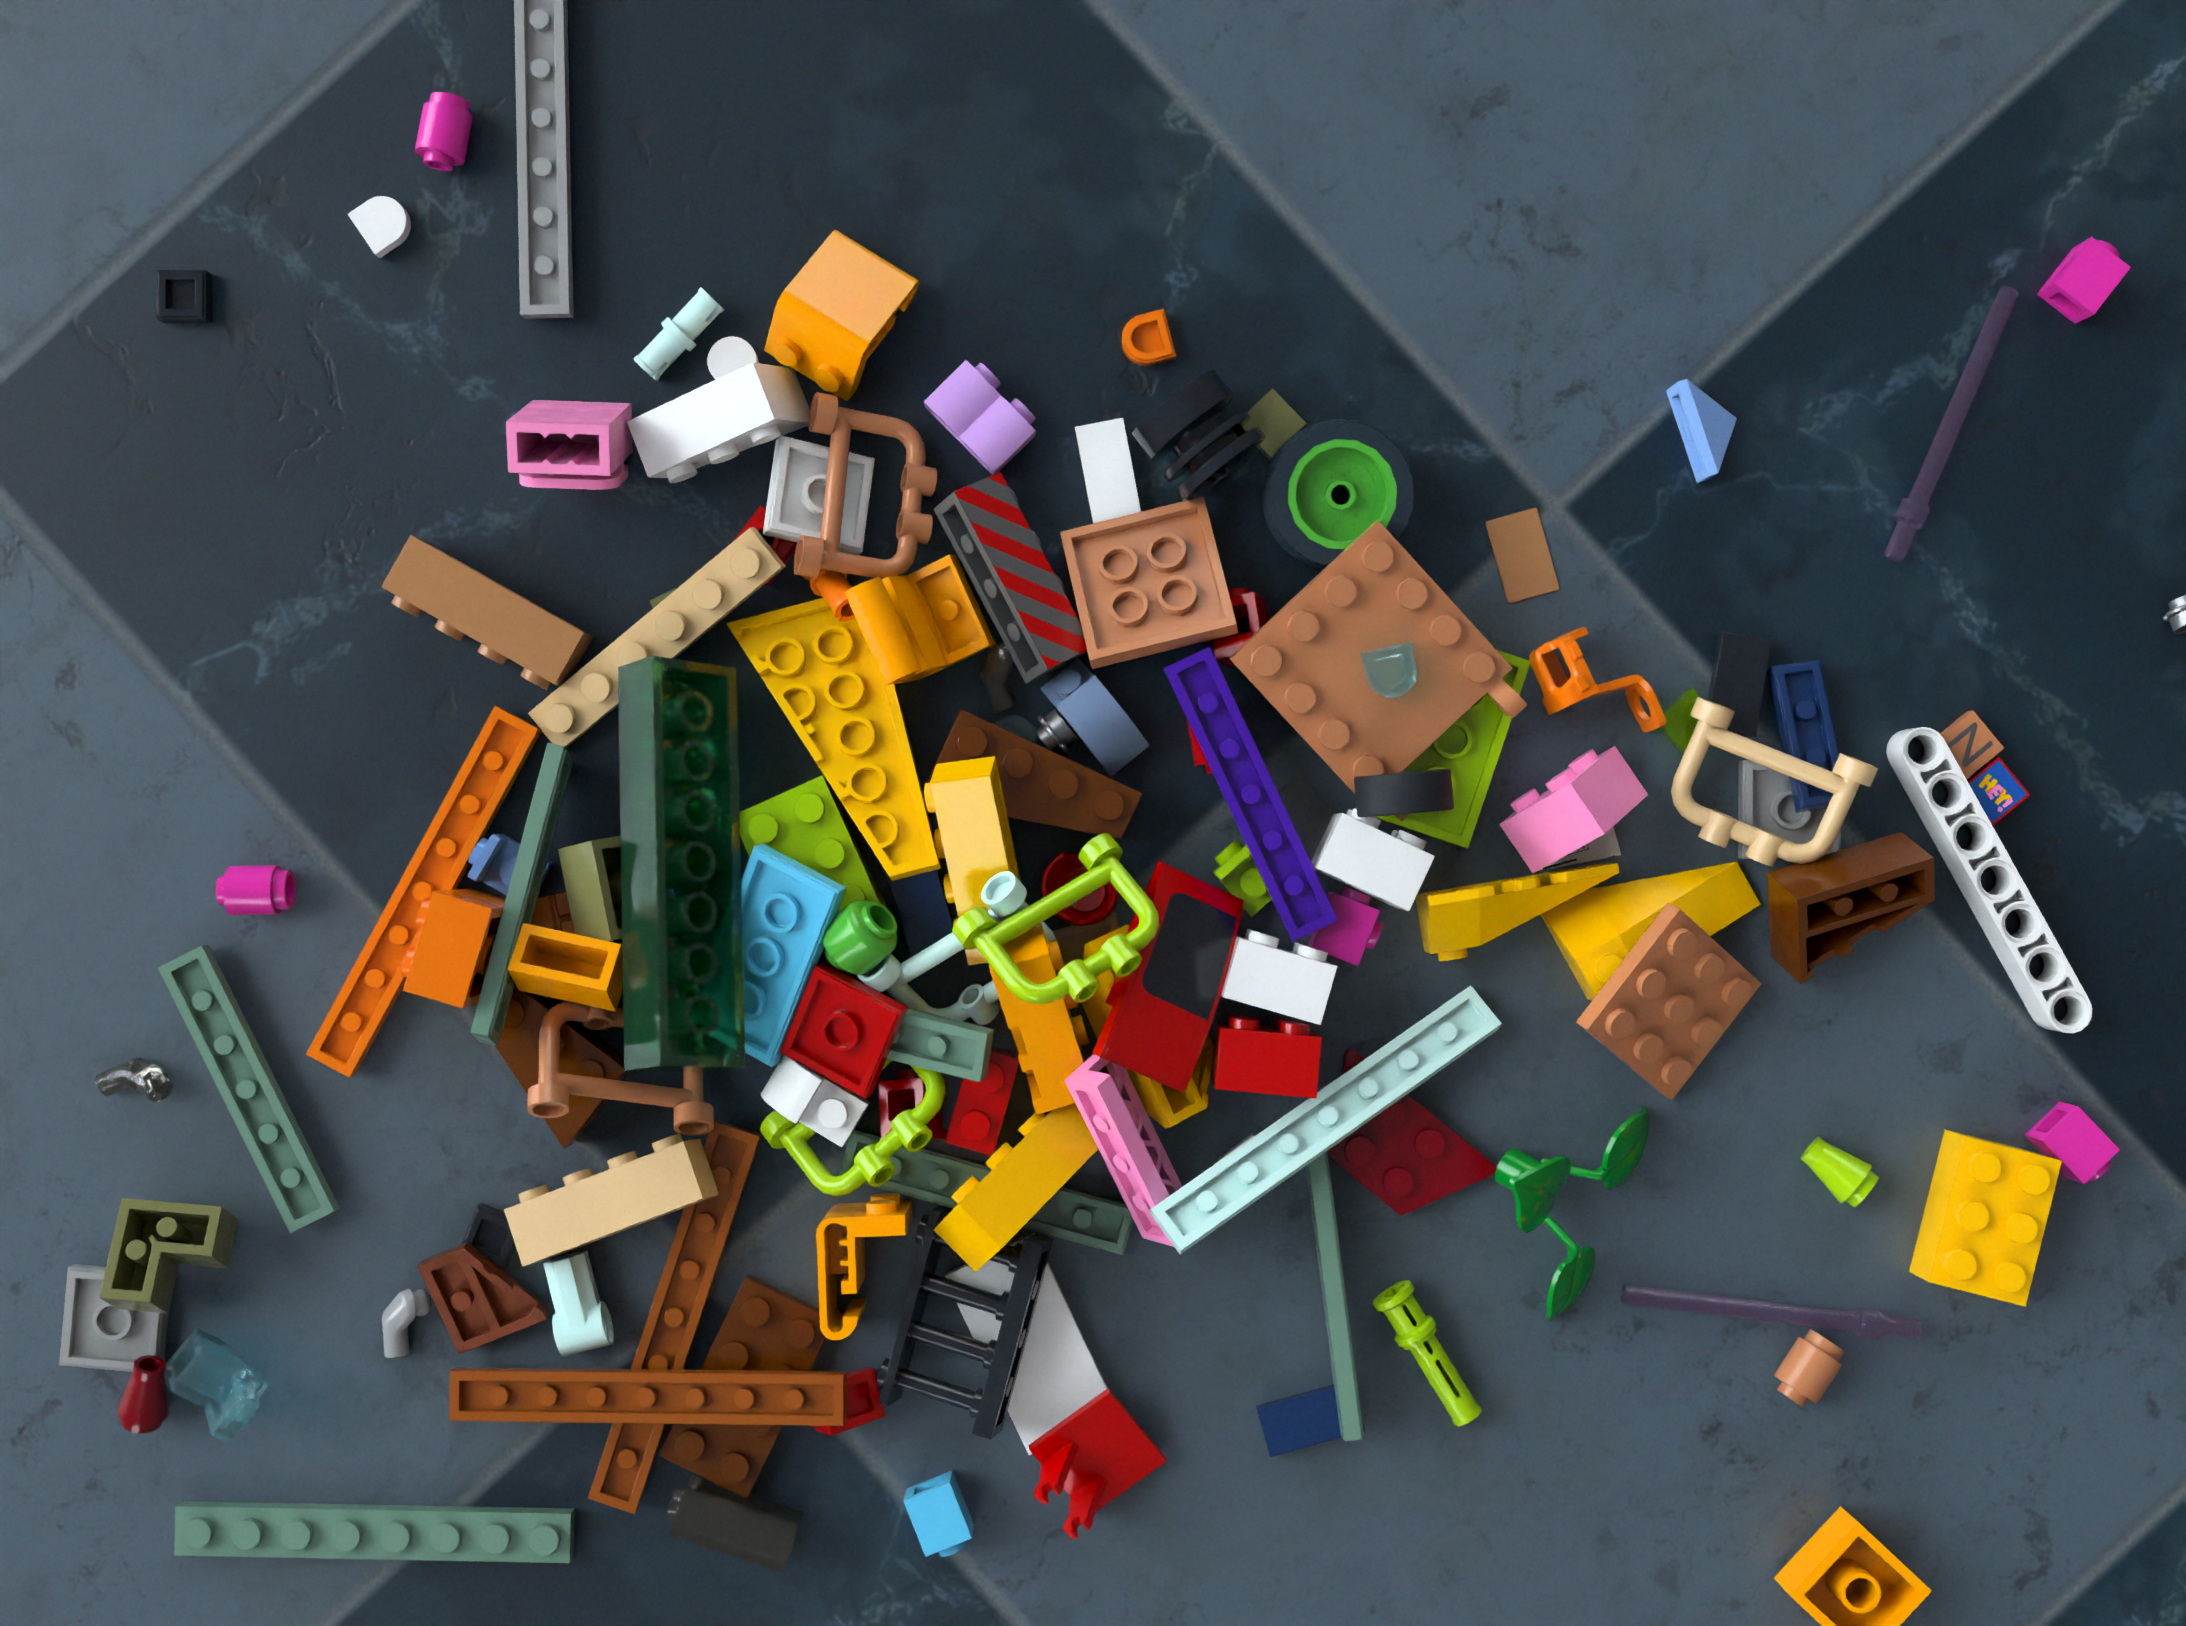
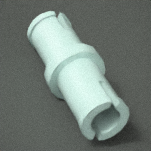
M700 287L697 294L672 320L667 317L661 323L664 327L663 330L633 359L644 371L658 381L660 376L685 349L691 352L697 345L694 340L724 309Z

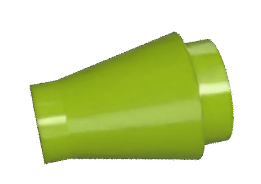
M1819 1136L1812 1141L1800 1157L1840 1203L1846 1201L1852 1207H1856L1865 1199L1879 1179L1871 1171V1164L1827 1143Z

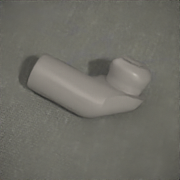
M410 1289L403 1290L397 1294L383 1311L384 1357L394 1358L410 1354L408 1325L414 1320L415 1316L427 1315L431 1308L430 1297L425 1290L418 1289L414 1292Z

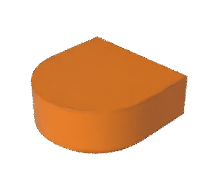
M1164 308L1135 316L1125 325L1121 342L1123 352L1130 361L1140 366H1151L1176 359Z

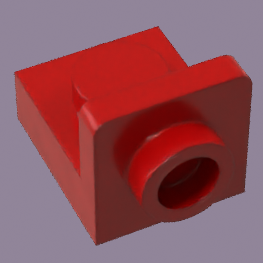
M866 1367L847 1374V1423L844 1426H811L815 1427L816 1432L833 1436L886 1417L884 1406L878 1404L880 1391L879 1387H877L874 1368Z

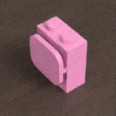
M532 400L506 421L508 472L519 473L520 485L533 488L604 490L619 487L628 478V465L624 464V461L633 452L632 434L627 424V421L632 419L631 403Z

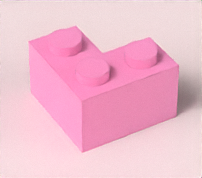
M1616 746L1600 755H1597L1594 749L1585 752L1568 764V769L1559 773L1545 784L1549 789L1548 791L1539 795L1534 788L1510 804L1515 812L1499 825L1532 873L1604 835L1648 796V793Z

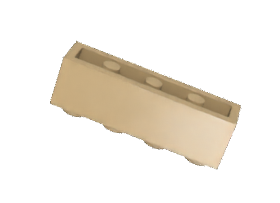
M676 1134L652 1143L654 1153L638 1158L636 1151H632L607 1160L609 1170L593 1175L592 1169L587 1168L563 1177L565 1186L549 1192L548 1186L542 1185L518 1194L521 1203L504 1209L522 1267L545 1261L719 1195L700 1138L683 1141L681 1134Z

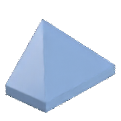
M1688 379L1675 383L1666 392L1696 482L1699 483L1719 473L1737 418Z

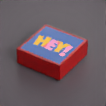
M1993 757L1967 779L1992 826L2030 796V793L2000 757Z

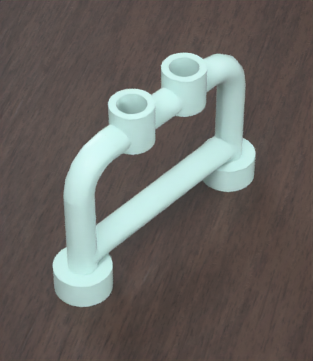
M1004 871L994 875L982 889V901L990 908L988 912L997 924L1029 906L1024 901L1027 893L1026 888L1012 872ZM1041 922L1047 942L1057 940L1053 931L1044 922ZM953 933L948 934L902 963L890 953L866 974L857 975L865 985L878 992L885 990L897 1002L907 1006L909 1009L962 1022L971 1017L978 1025L990 1023L999 1012V1004L997 1002L999 997L993 980L984 986L979 984L968 986L961 993L956 1003L940 1009L929 1006L907 984L964 949Z

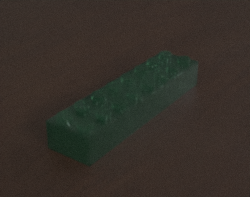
M650 656L618 667L624 1071L713 1072L743 1068L746 1065L736 668Z

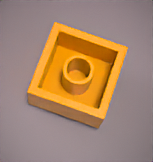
M1841 1506L1774 1577L1778 1584L1822 1626H1900L1932 1592L1928 1586Z

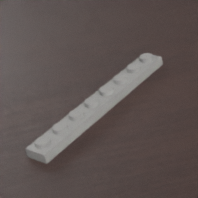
M514 0L520 315L524 319L573 318L567 0Z

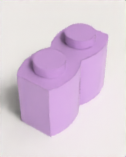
M965 360L924 401V405L987 471L994 475L1036 436V430L1031 426L1036 418L1017 398H1014L1009 403L998 393L996 389L1001 383L984 364L979 363L974 368Z

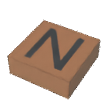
M1973 710L1965 712L1940 733L1966 779L2004 749Z

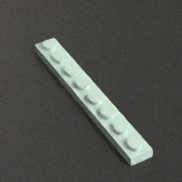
M1470 985L1317 1092V1099H1307L1154 1206L1150 1214L1181 1255L1499 1030L1502 1023Z

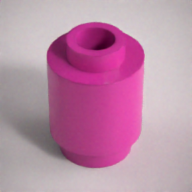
M433 92L430 94L429 102L423 104L415 146V153L424 158V165L439 171H452L453 166L465 163L473 116L469 113V101L446 92Z
M279 865L229 866L224 876H219L217 879V902L220 906H225L226 912L229 915H279L282 910H291L295 904V876L291 870H282Z

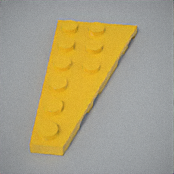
M824 598L726 623L891 880L895 881L940 869L941 866L896 685H885L856 618L847 622L839 621Z

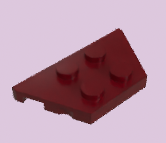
M1351 1047L1344 1054L1341 1076L1364 1060ZM1408 1094L1327 1151L1329 1158L1400 1216L1494 1175L1497 1169L1493 1163Z

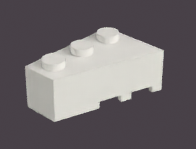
M752 362L627 421L647 476L650 478H668L669 483H677L697 474L696 469L710 463L718 464L738 456L741 451L808 426L810 409L793 368Z

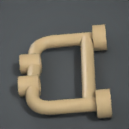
M1697 697L1690 716L1699 720L1673 778L1671 795L1673 805L1680 815L1691 823L1702 827L1698 837L1724 848L1727 847L1730 839L1748 845L1745 856L1771 867L1774 866L1777 858L1803 864L1814 862L1827 854L1837 838L1860 784L1871 787L1879 768L1840 753L1833 770L1829 771L1728 731L1727 729L1735 711ZM1709 746H1715L1832 793L1833 796L1813 839L1805 844L1793 843L1772 832L1756 828L1727 814L1696 803L1692 798L1691 789Z

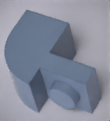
M1079 658L1040 688L1111 777L1150 746L1114 697Z

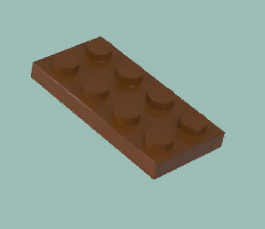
M748 1274L700 1370L810 1371L826 1339L820 1329L819 1309ZM673 1424L658 1456L747 1499L783 1425Z

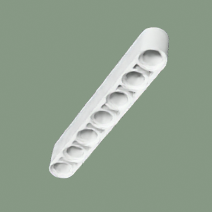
M1927 727L1898 731L1890 738L1887 744L1886 754L1888 761L2032 1019L2037 1025L2048 1030L2063 1033L2082 1031L2092 1018L2093 1008L2091 1002L1944 738L1936 730ZM1914 737L1919 739L1924 747V756L1918 763L1914 762L1908 754V745ZM1938 781L1943 782L1948 790V798L1942 806L1937 805L1932 796V789ZM1963 824H1966L1972 833V841L1966 849H1962L1956 839L1957 831ZM1988 867L1994 871L1996 876V884L1990 892H1986L1981 885V875ZM2014 910L2019 916L2020 926L2016 933L2010 935L2005 927V919ZM2036 954H2039L2043 959L2044 968L2041 975L2034 979L2030 973L2029 965L2031 959ZM2063 997L2067 1002L2068 1011L2066 1016L2058 1022L2054 1015V1006Z

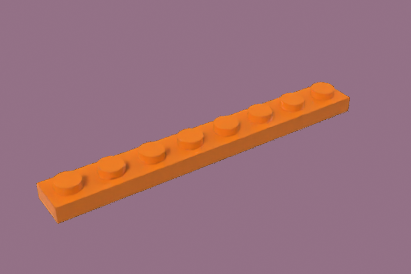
M494 706L306 1055L349 1078L356 1075L405 985L407 978L401 975L402 965L408 950L411 947L416 948L421 928L416 926V919L423 900L431 898L432 891L457 889L470 865L468 860L473 849L489 830L542 732L540 728L499 706Z

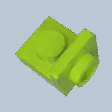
M1236 839L1214 858L1220 866L1212 873L1231 895L1244 900L1243 909L1250 917L1254 916L1272 900L1246 844L1242 846Z

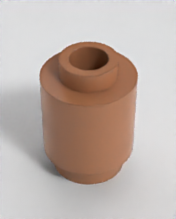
M1810 1329L1804 1339L1798 1337L1773 1375L1782 1381L1777 1390L1802 1407L1808 1399L1817 1405L1843 1366L1839 1363V1360L1845 1351Z

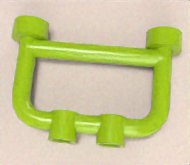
M1103 833L1087 842L1079 853L1078 858L1088 870L1086 873L999 924L996 923L984 907L973 908L956 921L952 933L966 950L978 948L1008 989L1020 1000L1032 1004H1048L1069 994L1076 1003H1081L1091 998L1098 991L1100 982L1096 977L1112 968L1118 977H1124L1132 973L1141 964L1142 956L1138 951L1146 947L1154 939L1159 928V914L1151 899L1119 862L1123 853L1122 848L1109 833ZM1111 882L1139 918L1138 927L1126 935H1114L1102 945L1100 951L1087 959L1071 961L1060 970L1057 977L1046 983L1036 984L1028 980L1002 946Z
M886 1059V1062H885V1064H884L883 1069H884L889 1063H891L892 1060ZM910 1065L925 1084L926 1092L924 1098L914 1109H908L898 1114L891 1123V1130L877 1144H870L861 1149L854 1158V1165L840 1176L832 1175L806 1143L816 1132L800 1122L795 1124L775 1110L764 1119L760 1132L772 1148H786L812 1184L824 1194L832 1196L850 1194L866 1181L872 1187H878L886 1183L894 1175L896 1168L890 1161V1158L897 1151L905 1146L909 1152H915L922 1149L931 1140L932 1131L926 1124L942 1107L946 1095L945 1080L940 1072Z

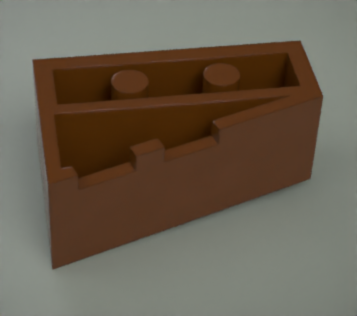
M1899 832L1826 854L1814 862L1797 863L1767 872L1771 957L1800 984L1814 976L1813 968L1834 955H1837L1840 959L1844 958L1854 951L1852 944L1874 930L1882 934L1935 900L1934 857L1905 834Z
M515 984L500 1043L494 1046L528 1095V1089L538 1084L539 1030L542 1018L557 1003L551 998L544 999L542 995L519 991ZM567 1021L561 1026L559 1073L624 1081L636 1064L594 1031L584 1027L582 1022ZM569 1095V1112L561 1117L544 1118V1120L565 1149L578 1141L608 1102V1099Z

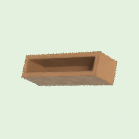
M412 535L408 538L381 586L395 594L391 602L393 605L416 617L420 615L422 610L438 619L434 627L460 642L466 634L481 643L477 652L503 666L507 659L514 661L524 667L520 676L545 690L548 689L550 683L561 686L571 678L594 637Z

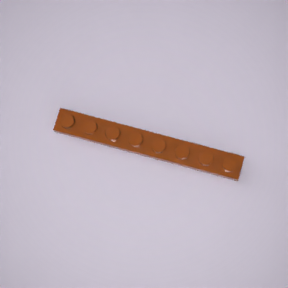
M717 1119L714 1120V1129L708 1134L704 1152L719 1195L683 1209L631 1369H685L762 1134ZM613 1423L588 1499L635 1514L639 1508L666 1424Z
M456 1367L450 1370L449 1421L844 1426L847 1423V1371Z

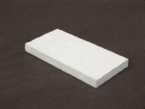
M1031 1232L1006 1245L1015 1247L1017 1243L1023 1244L1024 1238L1033 1235L1034 1232ZM989 1260L977 1272L966 1263L946 1273L944 1277L1002 1295L1004 1291L1010 1292L1015 1273L1009 1272V1266ZM1048 1262L1008 1407V1413L1028 1455L1032 1454L1029 1450V1444L1108 1388ZM957 1303L973 1339L989 1343L991 1339L997 1341L1002 1322L996 1320L995 1314Z

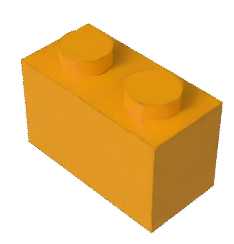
M523 923L507 970L519 991L616 1012L629 972L630 963L621 944Z

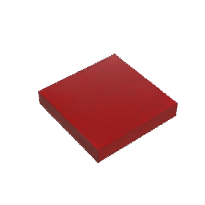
M820 962L813 968L779 1053L866 1099L873 1093L908 1007L837 969Z

